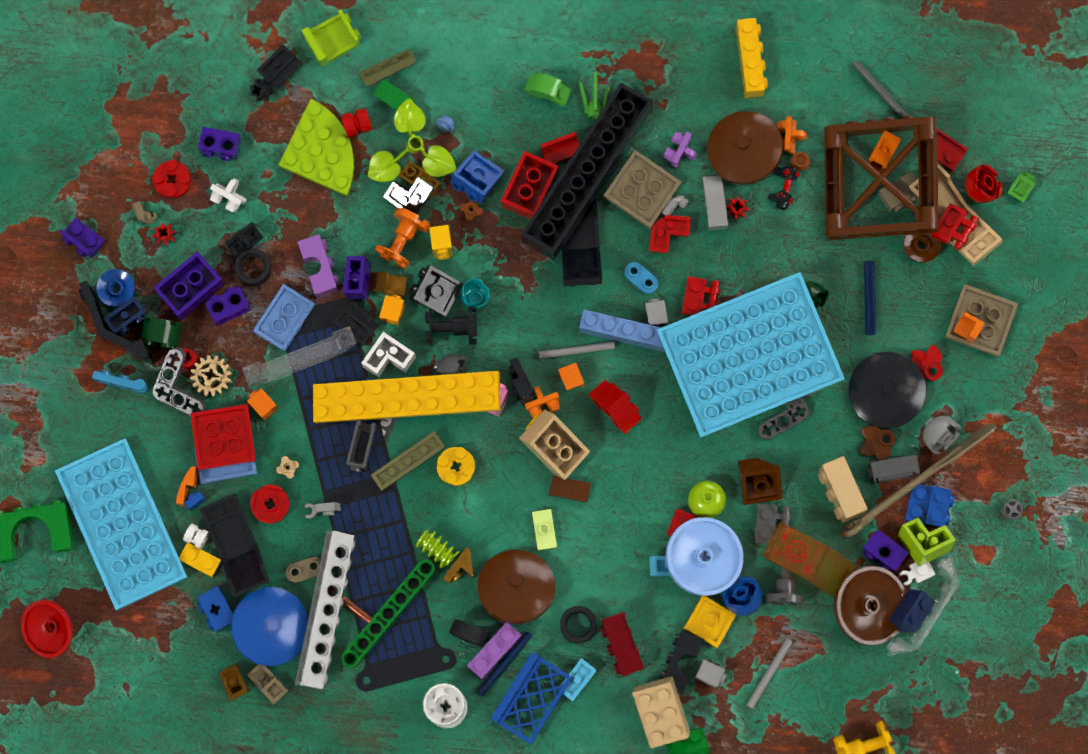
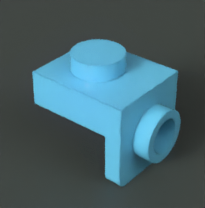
M665 556L649 557L650 576H671L666 565Z

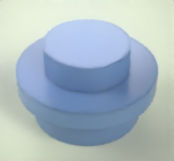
M442 116L436 121L440 131L447 133L454 130L455 123L450 117Z

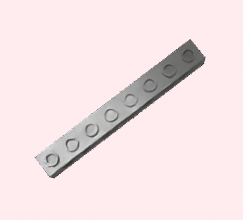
M337 531L326 532L295 681L296 685L323 689V686L327 683L328 676L326 671L332 659L330 652L331 647L335 644V628L339 625L338 613L343 605L342 593L347 586L346 574L351 567L350 554L355 547L354 535ZM337 548L341 550L339 558L335 554ZM333 567H336L338 571L335 577L331 573ZM329 586H332L334 589L332 596H329L327 593ZM325 605H328L330 609L328 615H325L323 612ZM322 624H324L326 627V631L323 635L319 631V628ZM318 643L322 646L319 654L315 650ZM313 663H316L318 666V670L315 673L311 670Z

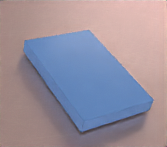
M283 284L252 332L286 352L316 304Z
M256 462L198 470L201 485L258 474Z

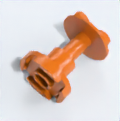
M397 207L393 214L400 221L395 230L397 236L390 249L376 245L375 251L380 254L382 259L389 262L392 259L396 262V265L406 269L410 262L400 255L407 240L412 241L416 231L427 233L430 224L425 219L421 222L419 215L407 209H399Z

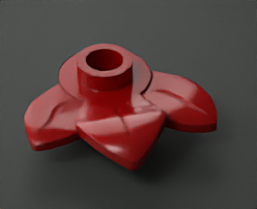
M931 345L927 353L920 350L912 351V361L920 369L924 379L927 378L935 381L941 378L943 375V368L940 364L942 354L935 345ZM932 367H935L937 369V373L935 375H932L930 373V369Z

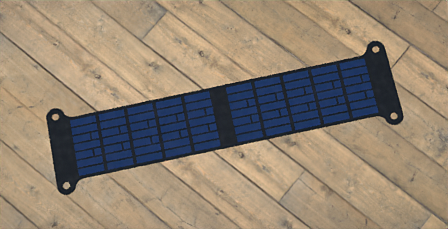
M346 297L315 305L287 348V354L325 503L335 502L339 503L341 507L340 512H334L335 515L329 516L332 531L354 535L355 547L350 554L351 567L346 574L350 601L367 614L374 617L416 567L417 562L396 482L384 491H381L371 477V474L390 462L380 419L361 420L362 423L370 425L376 423L377 425L367 471L361 470V473L351 471L350 467L346 465L357 421L313 422V384L365 381L366 377H368L367 370L361 364L364 360L361 346L333 324L334 319L346 308L350 301L357 303L358 307L364 310L362 299H349ZM361 432L354 461L363 463L370 437L369 433ZM337 548V551H338V554H339V557H340V556H341V550H340V548ZM412 579L409 582V588L416 589L419 586V581ZM424 589L419 592L365 657V668L356 677V684L360 690L371 691L449 670L455 666L457 660L455 653L450 649L442 648L437 642ZM400 594L396 598L398 604H403L406 601V595ZM387 609L383 614L384 618L391 619L394 611ZM354 613L358 633L360 634L368 623ZM379 624L371 627L372 634L380 633L381 626ZM362 639V649H366L369 644L368 640ZM443 656H449L450 661L444 663L442 661ZM364 677L370 678L369 684L363 683Z

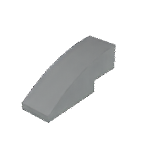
M719 175L702 177L708 231L727 229L728 221L722 178Z

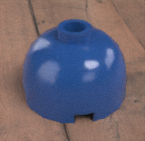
M740 577L737 578V582L723 591L722 598L726 607L733 614L748 616L759 609L762 604L763 594L754 578Z

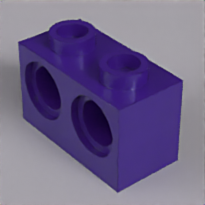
M202 127L198 150L205 157L212 158L213 156H218L224 161L237 160L242 138L239 133ZM214 140L213 146H206L207 141ZM226 144H233L230 150H224Z
M236 286L230 287L226 290V293L220 296L218 294L213 295L208 299L209 301L205 302L216 326L251 311L240 286L237 288ZM240 297L241 301L239 304L234 305L231 303L232 299ZM217 305L224 306L220 313L214 312Z

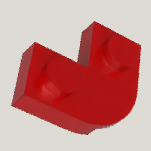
M667 215L659 219L651 230L649 252L668 254L670 236L689 237L691 217Z

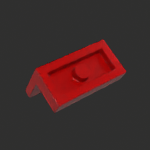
M573 132L541 144L544 160L553 164L570 160L579 147L577 133Z

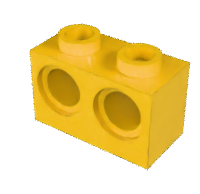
M449 226L429 227L434 259H449V256H453Z

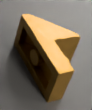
M386 271L370 273L369 292L385 295L395 294L405 297L408 278L388 275Z
M466 547L443 577L444 581L448 584H451L452 581L454 583L457 582L462 575L460 573L461 570L474 578L469 548Z
M236 664L219 672L230 701L250 691Z

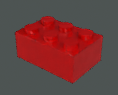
M524 151L500 201L501 207L531 220L552 188L559 173V166Z

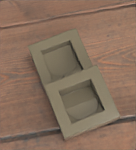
M257 664L247 673V676L273 704L288 692L285 686L266 666Z

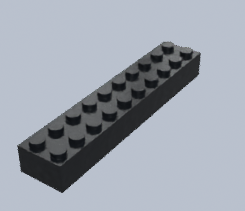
M623 83L619 84L522 232V243L552 260L556 259L653 110V100Z

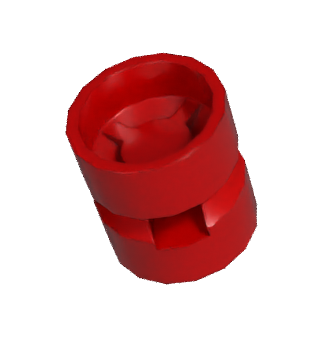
M366 107L356 110L355 114L348 112L340 115L347 138L357 136L358 131L362 133L373 131Z

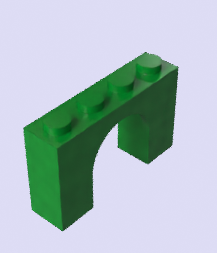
M62 500L50 502L51 505L46 506L35 504L30 509L24 510V507L12 509L13 512L9 513L0 511V564L18 561L15 535L20 525L31 519H39L46 523L50 533L53 552L61 553L75 550L68 504L62 502Z

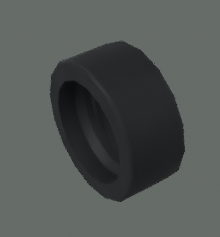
M247 249L241 252L234 264L239 280L245 285L252 287L265 283L272 272L271 262L267 255L258 249ZM250 257H257L264 263V271L257 278H248L242 271L243 262Z
M573 606L567 609L560 620V630L563 636L569 642L575 644L589 641L597 629V620L593 612L583 606ZM580 613L589 619V631L583 636H574L567 629V621L574 614Z
M454 619L449 634L480 647H484L489 634L485 630L458 619Z

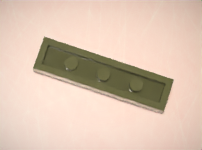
M432 432L371 474V477L380 490L384 491L445 449V446L437 434Z

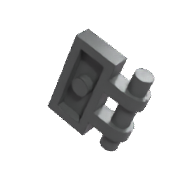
M758 504L754 543L774 545V539L778 537L780 538V545L787 546L791 533L789 532V521L792 520V515L790 514L791 507L783 506L782 514L777 513V505ZM776 520L782 521L781 531L775 530ZM785 533H786V534H788V536L786 537V539H785V541H784V540H783V537H784V535H785Z

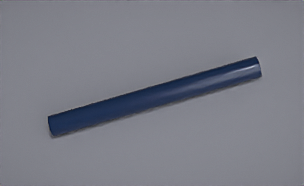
M525 632L477 690L481 696H484L531 639L532 635L529 632Z

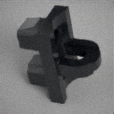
M251 222L224 243L237 258L241 252L251 249L253 245L264 237Z

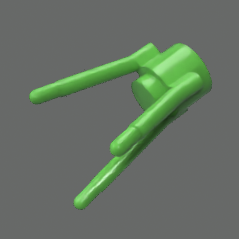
M594 72L593 102H590L589 106L583 83H579L585 114H588L589 119L598 118L607 103L610 89L608 86L606 87L602 105L601 102H597V72Z

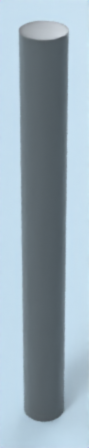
M856 61L853 67L902 119V117L908 116L859 61Z

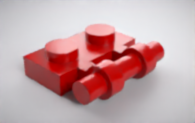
M950 203L939 220V231L931 233V237L947 245L954 239L956 240L954 248L960 251L962 246H965L968 242V236L971 231L974 232L977 227L976 223L979 218L972 215L970 220L966 219L967 211ZM960 225L965 227L961 234L956 232Z
M688 276L682 315L692 316L700 313L702 310L717 306V297L721 291L719 289L720 282L713 280L712 287H706L707 279ZM704 294L710 295L709 304L703 303Z

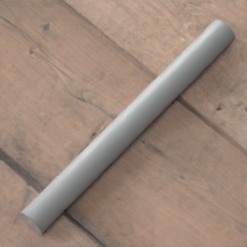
M612 341L538 351L539 359L615 349V344Z
M785 639L746 706L753 709L793 643L791 640Z

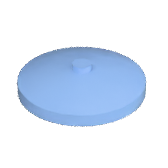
M705 517L689 520L673 532L667 543L665 558L668 571L676 584L691 594L711 596L721 593L737 580L742 570L743 550L735 532L719 520Z

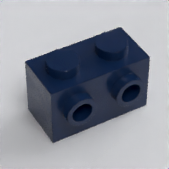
M134 296L103 319L114 334L123 336L130 331L129 327L134 323L136 325L142 323L147 313Z
M909 589L889 618V621L901 632L916 633L920 629L925 617L931 612L935 601L924 590Z

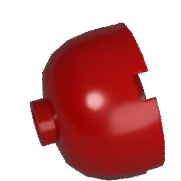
M986 164L971 170L965 178V190L968 196L977 203H989L999 198L1002 193L1001 181L998 182L995 177L998 175L997 172Z

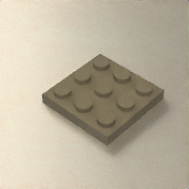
M634 150L603 197L650 229L681 184V181Z
M964 284L944 338L999 358L1018 303ZM964 312L985 323L973 343L953 332Z

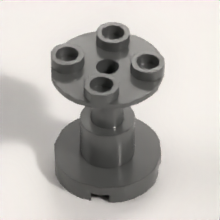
M781 550L779 554L769 551L768 558L781 560L780 579H776V593L766 594V603L775 605L790 604V606L804 605L805 597L795 595L796 580H792V561H801L804 556L799 557L802 553H796L795 557L799 558H794L791 556L790 551H786V554L785 550Z

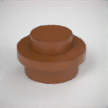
M797 152L791 158L792 167L798 171L807 169L810 164V158L804 152Z

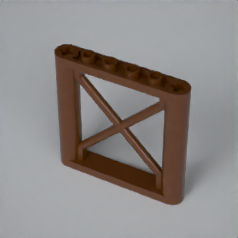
M904 116L902 119L889 117L884 118V121L868 119L862 123L848 121L846 124L824 127L826 239L844 240L935 233L939 231L937 119L935 117L914 118L913 116ZM885 130L890 133L913 131V139L881 173L848 145L847 136L881 134ZM917 145L919 207L886 179ZM843 151L875 178L845 213ZM881 184L915 214V222L849 227V218Z

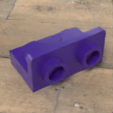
M75 218L65 230H60V234L63 236L61 239L69 246L71 244L76 246L77 249L75 251L82 257L87 255L92 259L106 242L78 218Z

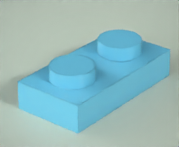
M581 658L569 674L573 679L565 690L564 695L573 702L597 670ZM567 678L563 681V683L560 686L564 685Z

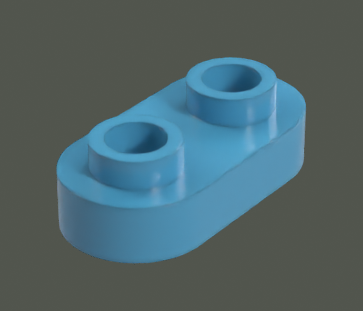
M632 262L626 266V279L641 292L653 294L657 290V278L642 265ZM636 269L638 273L632 274L631 270ZM651 281L652 285L646 286L645 282Z

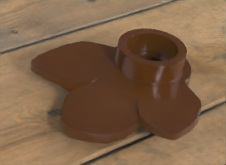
M876 426L863 428L860 432L866 441L861 446L860 453L866 456L876 455L878 461L887 460L891 455V447L896 442L895 434L891 430H881ZM884 436L889 437V442H884L882 438Z

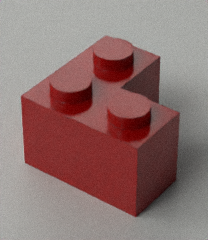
M604 380L588 394L596 406L607 414L613 424L624 434L642 419L637 413L640 411L633 402H629L630 396L624 390L621 391L614 382L611 384Z

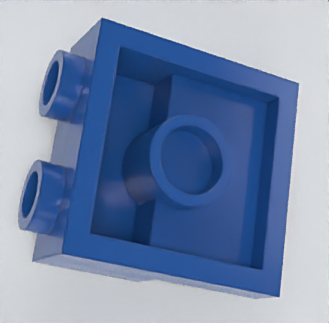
M473 151L455 171L450 183H452L456 191H463L468 194V198L471 201L482 203L491 193L495 184L504 175L505 171L476 151Z
M919 484L910 492L904 521L909 522L919 518L924 526L932 528L948 526L951 514H947L948 508L953 506L955 496L951 495L952 490Z

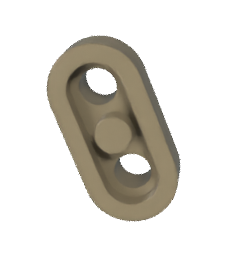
M311 557L290 564L286 569V577L292 583H300L317 577L321 559ZM313 563L317 564V569L315 570L310 568ZM295 569L299 571L297 576L292 575V571Z

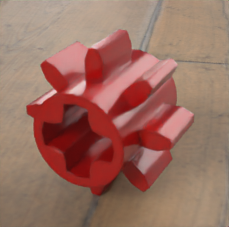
M740 196L735 200L730 198L729 202L731 205H726V209L730 210L727 216L732 215L735 221L740 216L744 219V212H749V208L745 207L747 200L742 201ZM736 205L739 206V211H735Z
M161 222V226L158 228L154 227L156 234H153L152 237L158 239V245L164 243L168 247V243L171 241L175 242L173 235H176L177 232L175 230L170 231L172 229L171 224L164 226L163 222ZM162 233H165V234L167 233L168 236H167V237H166V236H161V234H162Z

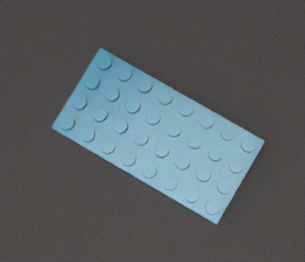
M126 438L55 470L115 610L118 611L188 578Z

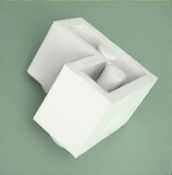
M383 332L361 364L363 368L379 378L389 363L406 373L416 359V355L413 351Z

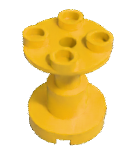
M883 721L876 723L879 736L864 742L857 739L846 743L842 735L834 737L837 754H866L880 748H884L886 754H895L893 747H890L889 742H892L888 730L886 731Z

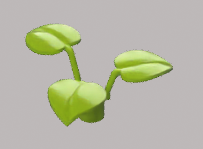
M410 98L399 106L394 116V125L397 131L400 133L408 132L411 136L406 144V149L395 159L387 151H379L374 154L370 160L368 177L374 181L389 182L397 178L401 168L396 162L407 152L417 153L421 151L423 156L426 157L422 163L423 169L432 177H442L456 171L455 162L445 148L434 145L429 148L427 154L425 148H423L422 138L412 133L422 130L426 121L423 111Z

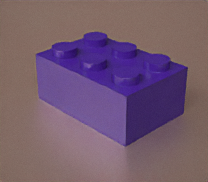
M197 251L158 283L154 290L176 316L183 320L225 284Z

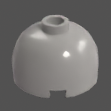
M948 416L930 418L925 423L923 431L924 443L934 454H940V449L944 447L947 450L960 435L958 429L962 430V427Z

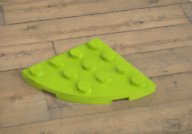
M310 99L284 152L279 167L344 196H348L354 176V155L350 140L347 138L344 127L335 115L320 103Z

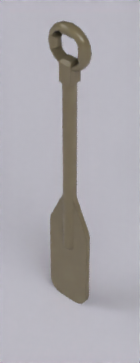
M989 423L978 429L944 454L935 464L871 511L866 512L858 519L847 524L841 532L842 536L848 538L857 534L882 511L942 467L953 462L993 433L997 428L996 425Z

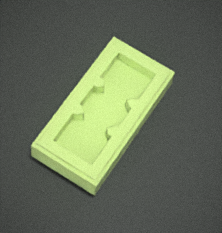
M551 509L532 512L538 551L557 548Z

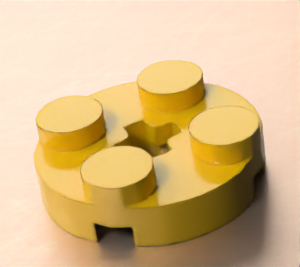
M452 447L445 450L439 456L437 472L445 483L461 486L468 483L473 477L475 461L471 453L464 448ZM453 462L461 463L462 466L459 467V471L451 470Z

